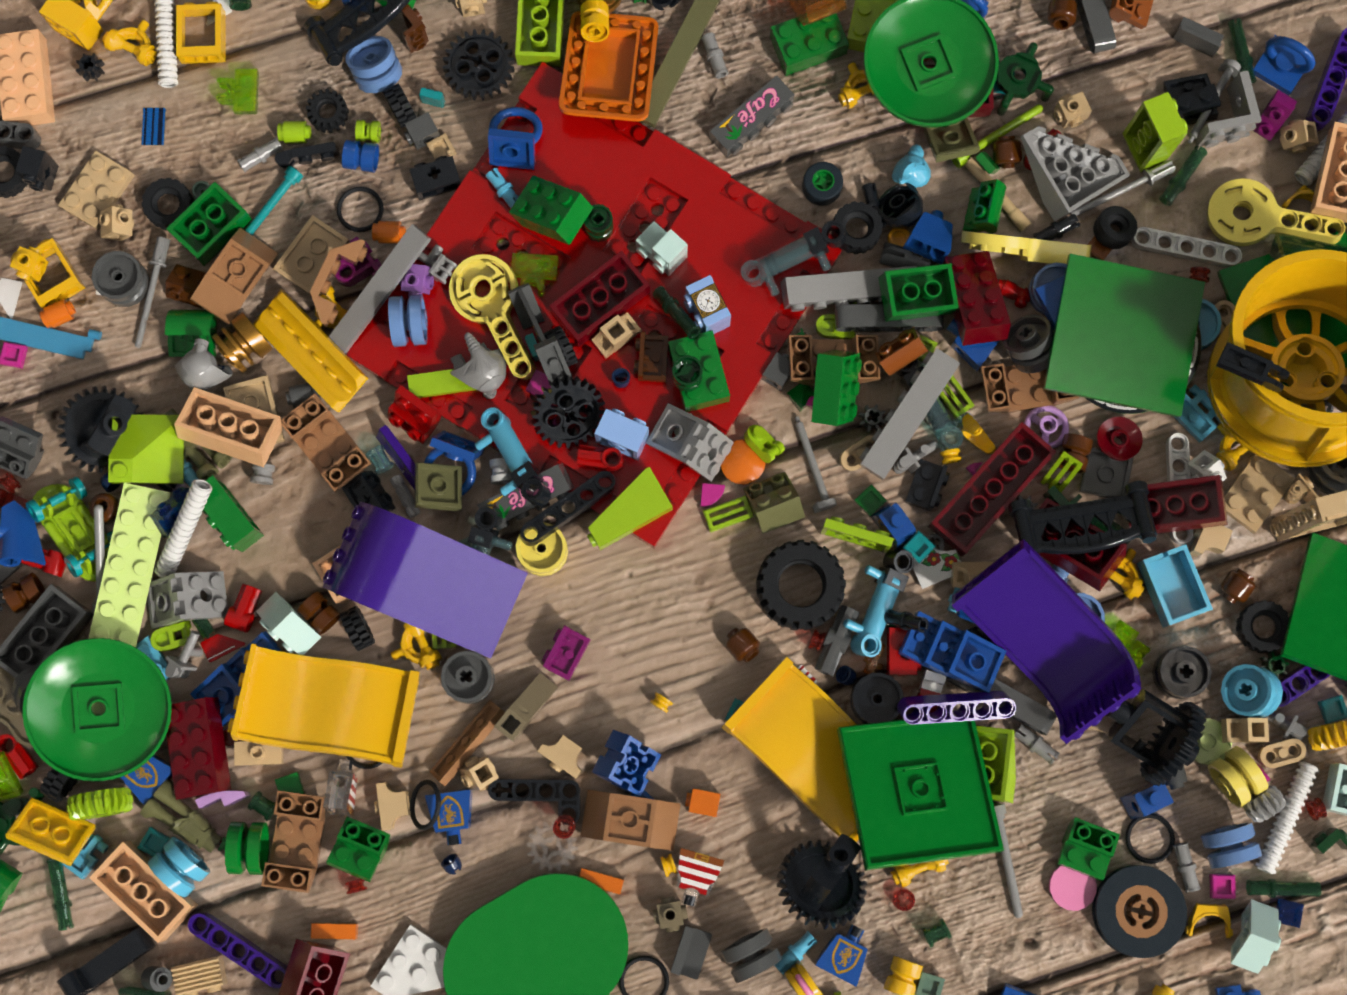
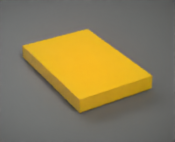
M31 797L5 835L8 840L71 866L96 828L95 824L86 820H71L67 812Z

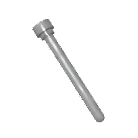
M100 504L94 506L96 598L92 603L93 614L105 568L103 506Z
M996 804L994 808L1004 851L1000 853L1012 910L1016 918H1021L1023 911L1003 821L1007 812L1005 804Z

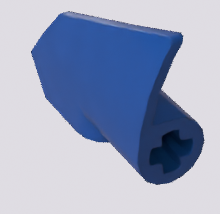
M15 500L1 507L0 564L6 567H15L20 565L21 560L45 566L46 561L37 527L29 512Z

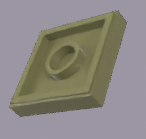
M968 118L949 126L924 127V133L936 163L980 153L979 144Z
M416 462L415 508L461 511L462 466Z

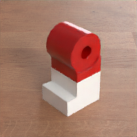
M925 670L917 696L940 695L946 681V676ZM933 706L929 713L936 711L937 706Z

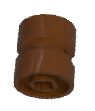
M1064 434L1061 445L1062 449L1083 463L1077 473H1085L1089 461L1086 456L1091 453L1093 440L1078 434ZM1064 459L1058 467L1062 469L1068 461ZM1072 464L1067 471L1071 472L1075 466Z
M33 572L20 578V583L14 581L2 588L7 604L16 614L28 609L30 603L35 604L45 591L42 582Z
M317 591L300 605L297 612L305 621H311L310 626L319 635H322L340 619V612L333 605L328 606V600Z

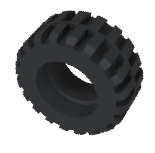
M804 540L789 541L780 547L777 546L764 559L756 580V594L762 610H765L767 616L771 620L776 621L777 625L783 628L784 626L788 627L790 630H810L824 624L836 613L845 595L846 580H844L843 567H840L838 564V558L835 555L832 556L828 548L825 546L822 548L817 545V542L813 541L810 543L804 542ZM792 565H808L814 568L821 577V595L817 601L809 606H793L786 602L780 594V576L784 570Z

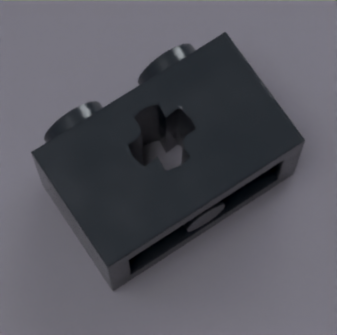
M23 146L15 172L22 178V181L29 185V188L40 192L43 189L51 191L59 166L45 151Z
M441 156L435 159L434 162H421L416 164L414 168L409 169L419 200L456 190L461 184L453 156ZM433 174H437L438 178L433 179Z

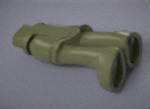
M172 408L164 415L179 414ZM184 440L185 458L190 457L198 467L196 472L197 478L205 481L212 475L216 476L219 470L197 450L198 445ZM200 446L221 469L226 467L232 459L231 456Z
M167 779L153 794L155 798H151L144 805L140 815L146 819L154 817L170 827L168 830L172 831L173 834L180 836L191 844L197 845L199 849L203 847L211 853L222 840V837L215 833L216 829L212 828L211 823L201 813L193 810L180 799L176 800L173 793L174 784L170 779ZM156 799L172 808L174 811L180 814L182 818L177 819L176 817H174L171 813L165 810Z

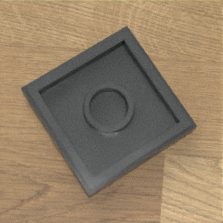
M1092 447L1091 453L1086 456L1089 461L1086 472L1082 473L1079 492L1104 498L1125 496L1124 487L1129 484L1134 457L1124 461L1113 460L1107 457L1100 449Z

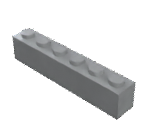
M917 266L785 277L780 282L784 309L791 308L792 312L805 310V307L813 306L814 310L827 308V305L835 304V306L852 302L870 304V301L879 300V303L882 304L878 277L885 271L917 268Z
M938 348L934 353L929 351L922 362L925 364V367L921 372L917 370L910 380L913 384L909 391L904 389L897 400L900 405L896 411L891 409L885 418V421L888 422L883 430L881 428L877 430L872 438L875 443L871 449L866 447L859 458L862 460L860 466L881 480L885 479L960 365V362Z

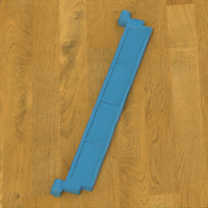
M0 317V340L79 359H84L85 352L92 351L94 340H100L102 337L101 331L89 329L88 337Z

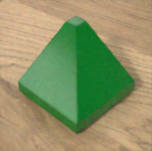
M803 384L797 385L786 393L799 411L806 408L808 399L814 396L810 386Z

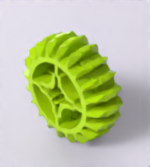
M127 787L79 793L67 799V813L71 820L93 819L126 813L133 808V795H131V789Z

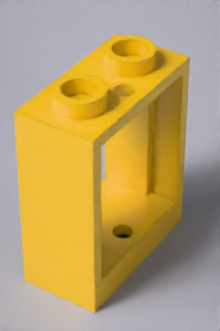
M213 1L206 2L205 4L186 2L183 5H176V56L181 64L226 62V13L221 3ZM215 16V46L185 47V17Z
M53 238L41 241L36 249L42 252L41 256L46 259L56 253L70 278L44 293L41 292L35 280L30 278L28 281L24 280L39 306L44 308L61 299L67 300L85 289V286L61 246Z

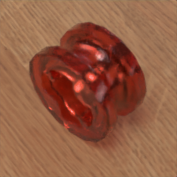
M1198 266L1190 268L1192 275L1189 276V279L1204 281L1205 283L1210 281L1208 275L1211 273V270L1209 268Z
M6 472L5 478H0V483L11 494H14L15 489H20L22 485L11 473Z
M815 629L808 649L815 648L816 652L819 653L826 633L820 634Z
M1314 798L1313 802L1310 800L1306 801L1308 814L1313 821L1319 820V817H1327L1326 808L1320 798Z
M569 815L559 816L553 824L554 834L561 839L571 837L576 828L574 819ZM560 822H562L563 825L565 822L569 825L568 831H566V829L564 831L560 829Z
M357 879L344 883L348 887L346 894L367 890V886H364L365 880Z
M900 889L894 893L893 904L899 910L908 911L914 906L915 897L911 891ZM904 893L909 895L907 899L910 903L907 906L904 904V907H901L898 896L900 894L904 896Z

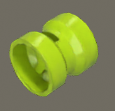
M357 120L355 125L356 141L365 142L369 140L372 143H380L381 122L372 121L368 123L365 120Z

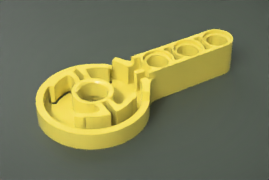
M1241 178L1224 183L1213 193L1207 208V221L1212 232L1223 242L1234 246L1253 245L1261 240H1265L1270 234L1334 245L1340 241L1345 232V224L1338 218L1280 207L1272 192L1262 183L1252 179ZM1238 207H1244L1249 210L1250 217L1246 220H1239L1233 215V210ZM1287 219L1291 221L1292 226H1285L1282 220ZM1312 224L1315 230H1307L1304 225ZM1334 228L1338 231V234L1332 235L1327 229Z
M962 231L961 242L970 243L969 249L1009 253L1021 256L1020 260L1049 264L1056 262L1067 264L1069 254L1090 258L1092 246Z
M488 254L471 256L462 261L451 276L449 283L451 302L457 312L464 318L488 325L514 376L523 380L531 379L536 367L510 316L514 306L508 294V283H510V290L518 287L515 273L507 263L495 256ZM487 280L490 284V292L484 297L477 296L475 292L477 283ZM506 323V332L499 334V325ZM512 343H516L518 346L514 354H510L508 351ZM522 363H527L528 370L525 374L521 375L519 373V366Z

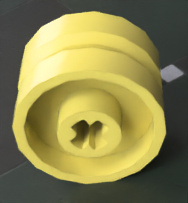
M543 522L546 526H553L552 524ZM528 529L524 533L527 539H534L538 535L533 529ZM559 529L534 546L525 545L521 541L519 534L516 542V554L524 569L533 575L543 577L560 571L566 563L568 547L566 539ZM541 545H545L546 550L541 553L537 550L541 549Z
M1234 746L1225 753V760L1217 758L1208 764L1209 773L1217 787L1238 808L1251 801V794L1258 796L1268 789L1267 780L1261 769L1238 746Z

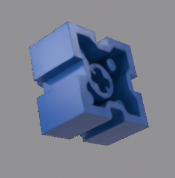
M613 730L605 744L608 751L605 756H599L592 772L604 780L612 782L611 784L619 789L641 797L649 781L645 777L648 771H654L661 754L650 747L642 745L640 741L632 736Z

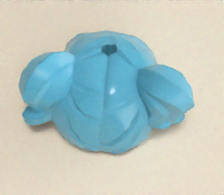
M917 144L911 146L908 154L897 162L892 172L894 182L900 185L909 183L916 188L922 187L929 182L931 170L923 159L924 151L921 146Z

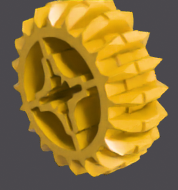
M1347 720L1310 728L1308 730V740L1312 750L1321 751L1347 746Z

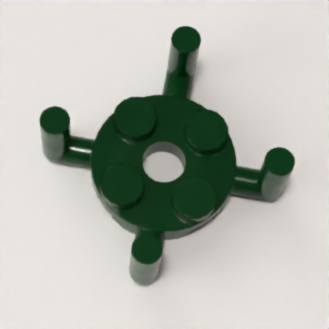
M1035 42L1029 44L1025 53L1019 52L1014 55H1008L1002 61H999L996 84L1005 93L997 109V114L1000 116L1006 113L1013 97L1025 99L1034 93L1036 89L1043 91L1041 100L1047 102L1054 91L1052 85L1041 81L1042 71L1038 65L1039 63L1033 57L1038 48ZM1022 71L1025 78L1018 80L1014 77L1013 72Z
M31 788L29 790V795L40 801L45 796L40 793L41 788ZM13 798L4 804L0 802V855L9 844L20 846V844L6 839L5 834L30 799Z

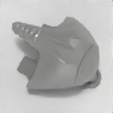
M466 332L464 339L470 351L471 359L466 363L461 354L450 358L454 366V370L450 371V374L468 386L483 392L485 398L493 399L496 396L497 389L506 378V360L499 348L492 351L486 347L484 342L480 344L471 333Z
M195 339L193 349L186 353L174 366L179 377L191 391L194 387L207 391L233 374L229 366L217 364L215 357L207 351L209 342L204 339Z

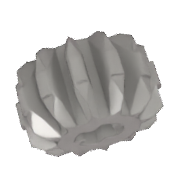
M1268 786V789L1260 795L1255 796L1252 794L1251 801L1243 807L1253 822H1263L1279 813L1285 807L1286 801L1276 786Z

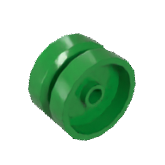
M245 822L230 823L225 842V866L228 874H243L247 868L250 875H263L265 862H268L270 846L267 823L252 822L249 828Z

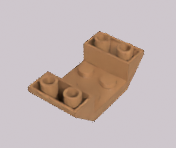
M239 228L207 271L190 300L230 325L231 320L239 312L243 303L263 274L268 270L278 253L242 228Z
M362 239L330 249L310 290L320 321L326 327L329 323H334L338 310H335L337 307L335 303L322 298L321 295L326 296L332 283L329 279L332 274H337L341 266L339 258L354 265H357L358 261L363 262L368 248L365 247L366 243Z
M811 335L788 336L790 381L807 386H815L817 354L831 350L860 353L862 367L858 373L857 382L859 384L881 379L880 363L875 355L879 351L878 335H855L852 339H812Z
M1004 363L981 366L988 412L1011 413L1044 406H1056L1079 399V396L1043 389L1047 369L1029 374L1019 371L1015 366L1004 367Z
M315 393L281 419L283 428L318 469L334 492L338 491L371 465L368 458Z
M588 790L580 837L674 851L680 803Z
M277 791L274 814L277 815L270 860L265 862L261 886L309 893L318 868L325 826V797Z

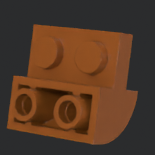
M1112 0L1109 15L1118 23L1125 21L1143 29L1147 26L1154 0Z
M915 327L902 331L893 341L881 345L875 355L885 372L891 376L929 350Z

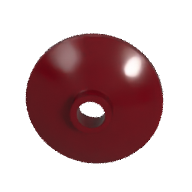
M1119 416L1109 418L1101 424L1097 431V444L1100 450L1113 460L1124 461L1131 459L1142 447L1143 437L1141 430L1135 422L1128 418ZM1114 438L1120 439L1121 444L1115 443Z

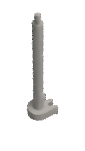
M1226 59L1218 68V71H1224L1216 86L1218 96L1221 95L1231 75L1235 78L1241 69V65L1233 59ZM1212 109L1201 113L1189 135L1188 143H1192L1197 138Z
M799 416L795 417V426L822 500L813 505V510L816 514L837 506L835 498L829 499L803 422L800 421Z

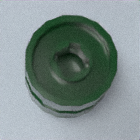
M596 204L592 205L594 208L585 220L584 228L586 235L591 240L602 242L613 234V217L609 208Z
M690 355L678 358L672 368V378L675 387L684 392H691L697 389L701 384L703 375L700 361Z

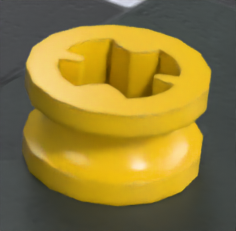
M954 448L940 452V456L943 457L941 463L952 464L961 461L962 457L958 455L960 449Z
M656 692L654 694L655 699H651L650 703L667 713L668 706H672L673 703Z
M668 854L667 858L661 856L660 859L666 877H669L670 873L678 874L672 854Z

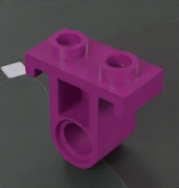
M1278 89L1260 115L1262 121L1256 123V128L1253 131L1271 141L1295 109L1297 101Z
M353 238L350 240V243L359 240V238ZM366 241L365 247L368 248V252L363 262L358 261L357 265H354L343 259L340 260L341 266L335 277L342 286L352 287L371 274L374 276L382 265L378 258L372 259L370 253L373 251ZM347 269L352 270V273H351L350 276H348V277H342V276H341V275H342V272H343L344 270H347Z

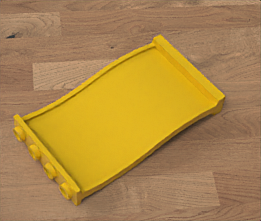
M251 644L250 651L246 650L244 655L246 669L245 673L240 674L238 683L241 691L239 696H235L233 709L236 710L234 718H230L228 732L231 733L233 740L293 750L349 756L402 768L420 672L412 670L409 672L355 661L291 654L258 647L256 644Z
M786 657L721 728L753 753L839 837L841 834L847 835L856 842L859 840L837 733L839 727L857 724Z

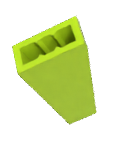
M650 467L646 468L588 527L590 534L587 537L593 548L598 546L601 551L673 510V506Z

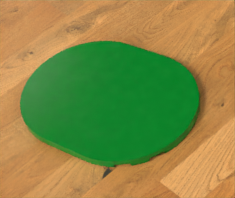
M546 873L531 877L480 906L459 924L448 943L444 958L443 979L447 995H609L623 974L628 956V933L623 915L615 901L604 889L584 877L570 873Z

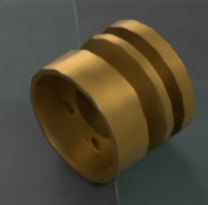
M241 312L231 320V324L235 329L233 333L223 327L221 330L227 338L222 340L217 333L212 338L215 340L217 349L225 359L244 373L247 368L241 362L242 360L246 359L253 366L254 361L250 356L252 352L263 358L273 348L244 313Z

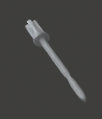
M1168 160L1152 169H1144L1143 177L1073 210L1071 215L1075 214L1078 216L1145 182L1152 186L1155 181L1175 172V165H1173L1172 160Z
M160 236L157 237L152 260L148 262L153 265V270L136 336L135 347L140 348L142 345L160 267H167L165 261L170 239Z

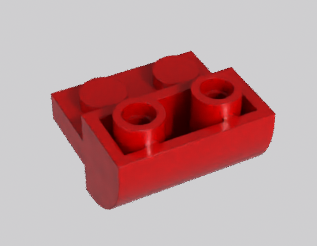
M401 385L395 391V399L388 408L387 418L393 426L400 427L406 431L412 440H418L424 444L436 429L441 415Z

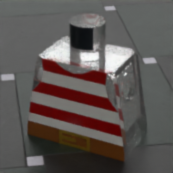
M339 759L337 771L329 772L323 808L330 815L353 817L358 780L355 774L351 773L353 765L351 760Z
M685 848L680 849L676 887L685 889L682 900L683 904L695 907L699 893L709 896L725 860Z

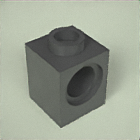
M428 112L404 124L407 130L404 135L409 145L414 143L417 150L425 147L426 143L440 136Z
M777 352L763 373L761 380L781 391L790 377L789 355L785 353L781 355Z

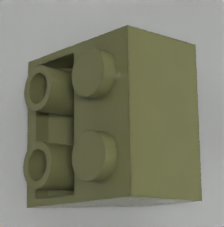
M786 472L773 475L768 479L755 482L743 488L762 534L805 518L800 497Z

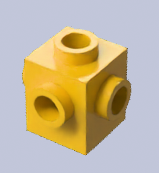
M19 246L18 250L11 257L10 267L16 271L15 275L26 281L30 278L40 282L49 262L41 256L42 252L31 246L28 249Z

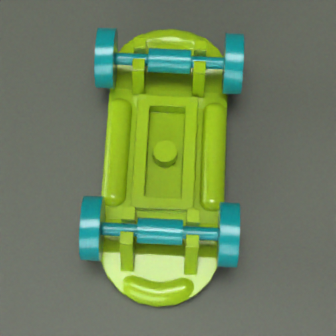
M75 476L69 479L70 487L62 484H51L41 488L36 492L32 500L25 503L30 516L36 523L40 522L63 554L64 562L70 573L75 578L80 576L84 580L96 582L94 519L90 516L88 508L81 500L88 495L84 484ZM113 531L107 533V535L104 532L105 563Z

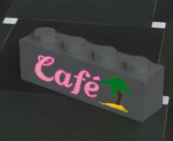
M776 75L711 129L709 139L726 158L731 154L736 155L743 148V144L746 141L754 140L764 126H771L776 121V116L781 112L786 113L792 108L794 93Z
M563 463L541 472L544 478L542 483L551 491L550 500L557 498L559 501L569 494L570 490L574 489ZM517 488L506 496L499 493L477 504L480 509L491 505L501 510L503 520L496 527L497 531L510 525L509 520L516 517L517 521L530 515L528 511L537 508L539 511L548 507L550 503L548 502L542 507H536L524 499L521 489ZM539 489L534 491L533 497L538 494ZM486 512L484 515L485 521L491 524L493 515L490 512Z

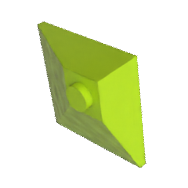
M132 414L127 422L126 430L120 435L109 454L108 482L112 484H184V440L177 438L174 426L179 415ZM113 419L112 430L116 431L118 423Z
M976 726L992 799L998 802L1013 803L1016 783L1014 730Z

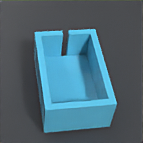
M1186 544L1136 563L1163 628L1213 610Z

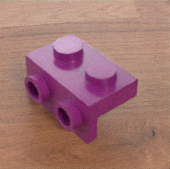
M564 625L563 629L559 628L553 638L555 644L551 650L547 649L542 662H544L543 667L570 681L591 639Z

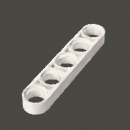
M1147 227L1138 228L1136 235L1131 240L1132 245L1140 250L1226 268L1237 265L1242 259V252L1236 246ZM1137 234H1146L1148 242L1145 244L1139 243L1136 238ZM1159 238H1167L1170 242V247L1162 248L1159 245ZM1188 242L1191 244L1192 251L1190 253L1183 252L1181 250V243ZM1211 247L1214 251V256L1211 258L1206 257L1203 254V248ZM1228 251L1233 252L1236 255V261H1227L1225 253Z
M1174 433L1166 441L1167 482L1191 479L1190 469L1187 464L1190 462L1189 441L1182 433ZM1173 438L1182 440L1183 448L1181 450H1176L1172 447L1171 442ZM1175 460H1179L1184 464L1183 472H1176L1173 469L1172 465ZM1193 529L1186 530L1188 535L1185 540L1178 539L1176 532H1170V538L1175 544H1186L1193 538Z

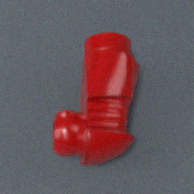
M998 279L1003 296L1016 300L1014 304L1018 308L1027 306V303L1030 302V294L1027 287L1024 289L1008 279Z

